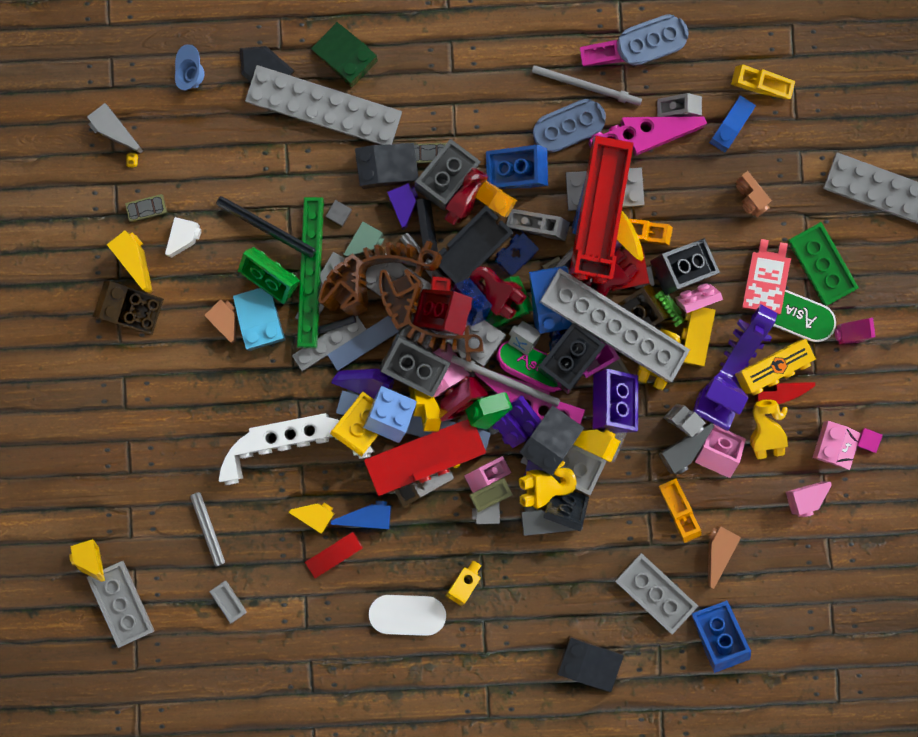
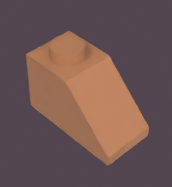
M220 299L204 316L234 344L236 342L237 315L233 310L236 308L228 300L224 302Z

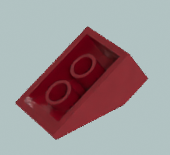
M422 289L413 325L428 330L463 336L473 298L455 291Z
M466 376L458 382L459 386L456 389L451 388L444 393L445 397L440 400V420L442 422L460 418L466 413L465 410L475 401L489 395L476 377L469 378Z

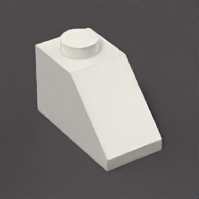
M175 217L165 255L174 257L194 245L196 239L199 240L201 235L200 225L196 222Z

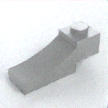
M676 404L663 417L668 423L673 424L690 437L699 435L704 429L702 426L705 422L696 412L690 411L685 405Z

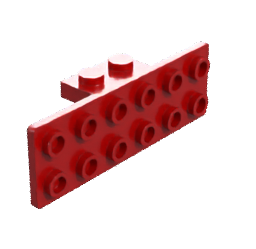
M466 419L367 458L364 462L377 495L380 496L418 480L420 484L431 480L430 476L437 473L438 476L449 472L448 468L484 455L486 450L477 428L472 427L469 420Z

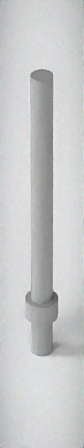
M535 65L532 69V73L613 97L622 103L629 102L640 106L642 98L629 95L626 91L621 90L619 92Z
M453 355L450 361L464 367V370L468 372H476L558 407L560 399L481 367L472 360L467 362L465 359Z

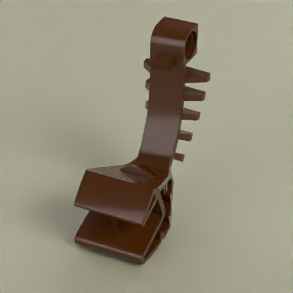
M426 241L420 253L414 246L407 244L406 247L398 242L396 243V248L390 242L386 243L387 255H385V250L379 244L374 245L376 256H373L369 248H363L366 259L361 261L352 253L344 259V262H340L334 267V270L330 271L326 277L327 280L322 285L318 300L331 312H335L340 306L349 316L354 315L356 317L368 310L366 271L369 267L383 263L407 264L415 266V273L420 277L423 269L427 271L436 270L441 263L442 256L438 252L431 250L433 244L431 241ZM433 257V261L426 264L427 258Z
M408 269L404 270L405 276L395 281L392 280V277L386 270L380 271L379 288L382 294L383 305L386 307L385 309L398 331L409 326L412 327L406 336L408 340H413L418 331L421 335L417 343L424 346L426 337H432L429 348L435 350L437 339H443L440 347L441 352H447V340H453V353L459 352L458 340H465L467 362H471L472 353H484L483 340L480 336L469 333V325L466 326L465 335L463 336L434 334L413 325L411 321L412 314L416 313L415 307H418L417 302L424 285ZM472 339H478L480 345L478 348L472 349L469 347V342Z

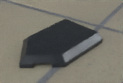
M267 46L240 48L241 75L250 83L257 65L290 76L295 72Z

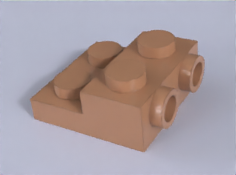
M748 171L745 172L736 181V187L741 194L746 195L741 201L743 209L748 214L751 213L758 218L770 208L768 204L772 200Z

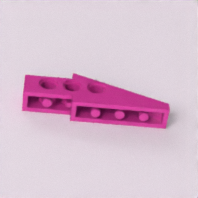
M623 117L620 121L621 127L615 125L609 128V132L605 134L599 132L592 135L591 138L601 136L633 142L632 151L637 156L702 129L706 126L707 122L705 117ZM646 124L650 127V131L643 132L640 126ZM630 132L633 138L630 140L625 139L623 133ZM590 139L588 143L590 148L592 145V139Z
M475 372V376L496 394L506 392L510 402L522 395L525 400L530 402L532 409L541 420L544 416L539 414V407L546 406L549 410L552 406L550 403ZM508 377L512 380L520 382L543 393H546L548 395L550 394V392L542 390L532 384ZM559 402L558 407L555 406L577 423H581L584 409L563 402Z

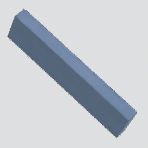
M390 316L385 317L329 353L328 357L337 371L399 333L400 331L396 329L391 320L392 318Z

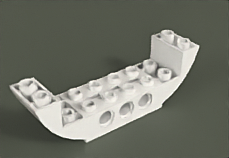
M325 413L249 428V433L240 438L226 455L221 467L219 482H224L225 485L239 483L238 479L243 478L239 457L242 459L254 457L253 453L258 452L259 455L272 453V449L278 448V451L290 450L291 445L296 444L297 447L310 446L311 441H316L318 444L329 442V438L333 437L330 433L340 420L330 418ZM310 426L315 428V433L312 436L307 435V428ZM290 430H294L296 433L295 438L292 440L288 438ZM274 433L277 439L275 443L271 444L269 436ZM370 445L362 457L354 451L353 454L358 456L359 459L371 457V453L375 451Z

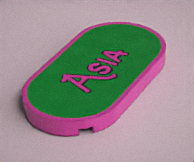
M509 341L504 342L497 352V361L499 360L500 366L504 371L547 392L562 390L538 372L539 365L547 356L546 353L533 348L528 355H525L508 344Z

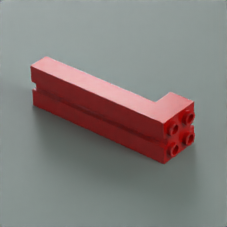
M595 136L592 139L569 274L580 281L591 278L593 279L592 283L604 284L607 281L613 280L617 256H614L633 142Z

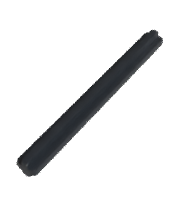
M223 196L218 198L216 204L222 209L307 257L312 258L316 250L310 245Z

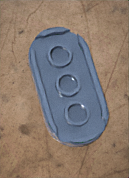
M671 14L663 15L626 29L618 38L617 50L620 57L626 63L642 65L682 49L688 39V28L682 19H678Z
M589 99L579 100L542 116L534 126L533 139L536 145L547 148V152L561 151L601 132L606 119L605 111L597 102Z

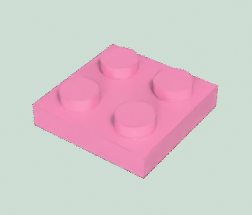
M702 284L696 290L683 291L680 293V296L675 297L677 304L686 313L723 300L721 292L711 284Z

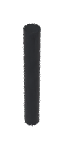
M353 315L319 326L318 335L356 323V317Z

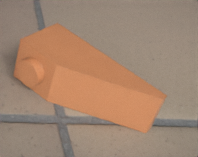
M721 526L713 528L708 537L710 538L708 586L713 589L741 539L738 535Z

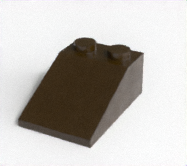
M651 284L642 287L618 303V305L653 327L670 316L667 310L664 309L665 306L659 301V298H655L657 293Z

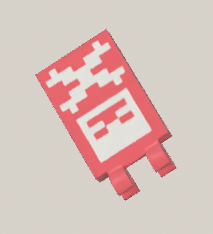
M761 239L759 253L753 252L742 309L756 311L759 305L762 304L776 312L777 315H781L791 258H786L788 244L780 242L778 253L767 252L769 240Z

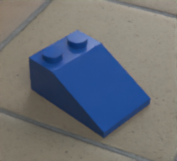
M539 145L486 151L487 181L499 189L548 186L547 148Z
M567 266L529 272L534 326L539 333L569 329L573 324L539 302L557 270L560 268L568 273Z
M728 600L692 613L703 648L714 673L750 660L751 650Z

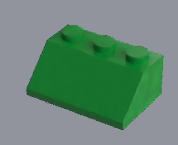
M255 247L243 253L238 272L284 305L298 288L300 280L297 276L286 271L278 262L271 260L263 251L257 250Z

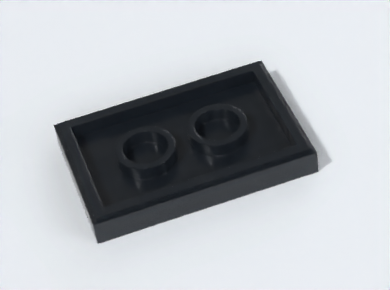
M576 491L564 496H553L547 503L544 518L581 532L589 496Z

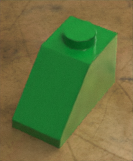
M502 392L478 399L465 411L472 427L488 430L513 408L507 393Z

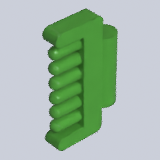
M663 290L657 293L655 298H659L662 305H665L664 309L667 310L671 318L673 317V321H676L674 325L677 327L683 323L682 312L671 296H665Z

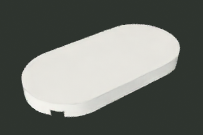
M383 595L372 603L369 609V620L377 631L384 634L433 635L444 626L446 611L442 603L431 596Z

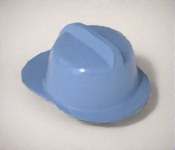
M187 44L182 46L176 54L175 83L181 90H188L192 87L198 88L204 79L205 72L200 65L198 50L193 45Z

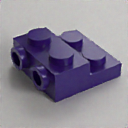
M522 395L511 401L513 409L492 425L493 429H498L502 434L503 442L507 445L510 444L512 448L526 441L541 422L539 416Z

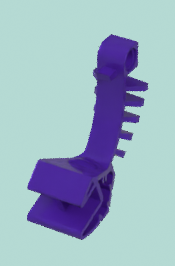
M760 304L752 315L750 324L740 319L738 320L737 325L744 333L734 329L733 334L739 339L738 342L732 339L728 341V344L733 347L732 352L725 350L724 355L728 358L725 363H720L721 371L698 393L693 412H696L699 417L726 431L730 429L735 413L740 415L748 400V396L739 386L735 373L743 370L745 366L748 367L750 358H755L757 355L755 350L763 349L764 344L761 343L762 341L770 342L772 337L768 335V332L776 321V312Z

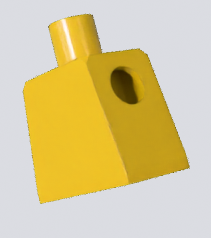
M472 561L468 569L464 567L445 596L460 606L464 605L480 580L478 573L482 566ZM465 577L469 578V584L464 582Z

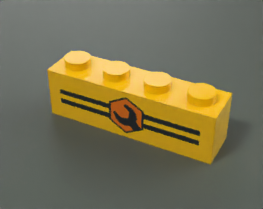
M802 339L735 373V376L742 390L746 394L752 393L754 396L764 391L763 387L766 385L771 387L778 384V379L783 376L786 379L793 376L795 370L799 368L803 370L810 367V362L816 360L807 340Z

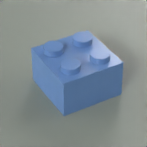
M381 386L374 398L363 428L400 443L407 431L417 401Z

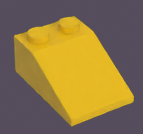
M123 231L109 242L107 246L142 290L150 294L153 291L145 252L141 247L143 243L133 232L129 234L127 231Z

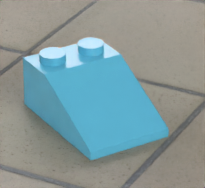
M258 288L233 296L241 333L248 351L285 341L274 298L270 294Z

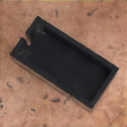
M487 205L447 244L448 252L445 248L438 252L442 256L438 269L447 278H451V282L458 289L470 278V275L477 267L483 266L513 236L514 232L502 220L498 225L496 224L499 217Z

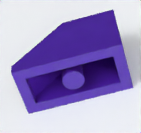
M409 183L387 192L402 230L407 228L416 206L415 199L418 198L415 188H410Z

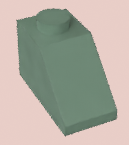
M362 222L346 249L344 256L347 258L352 253L356 257L364 255L363 248L366 247L371 252H374V245L379 244L382 246L384 242L382 238L383 233Z

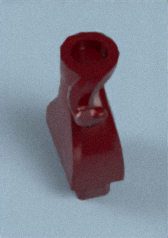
M472 168L465 176L463 187L453 196L446 207L449 210L445 217L446 221L455 225L456 223H461L463 217L470 215L479 188L488 179L485 173Z
M621 249L614 252V256H617L613 280L607 281L604 284H597L596 291L605 297L612 288L625 286L633 280L632 277L638 271L632 263L628 264L624 269L619 264L626 258ZM588 278L583 283L591 287L593 279Z
M479 266L470 275L469 283L478 289V291H472L470 295L480 297L486 293L487 305L495 315L512 319L516 314V310L510 306L514 301L517 305H521L526 299V295L521 291V286L512 281L499 279L489 267Z

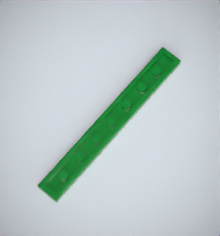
M304 197L302 242L313 247L316 252L312 258L301 253L297 348H317L318 299L321 278L323 197Z

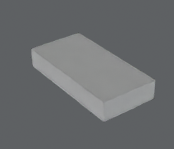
M227 581L209 591L230 624L247 613Z

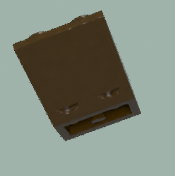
M104 280L93 317L153 335L164 299Z
M448 468L449 472L438 476L437 473L431 475V480L421 484L418 480L394 490L403 507L453 480L454 477L450 469Z

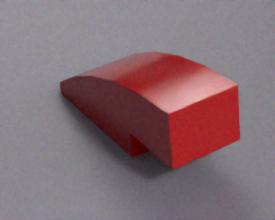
M815 382L778 383L773 386L774 391L756 394L755 404L760 400H774L778 404L785 403L808 392L815 387Z
M352 532L307 560L305 564L314 578H317L363 549V546L355 533Z

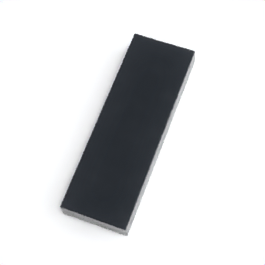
M418 199L416 203L423 248L426 241H431L433 243L431 250L438 252L431 201Z

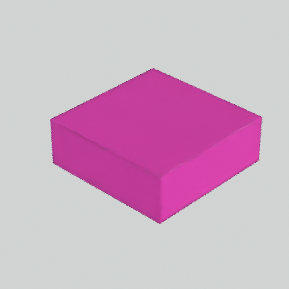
M863 428L857 446L876 453L883 435Z

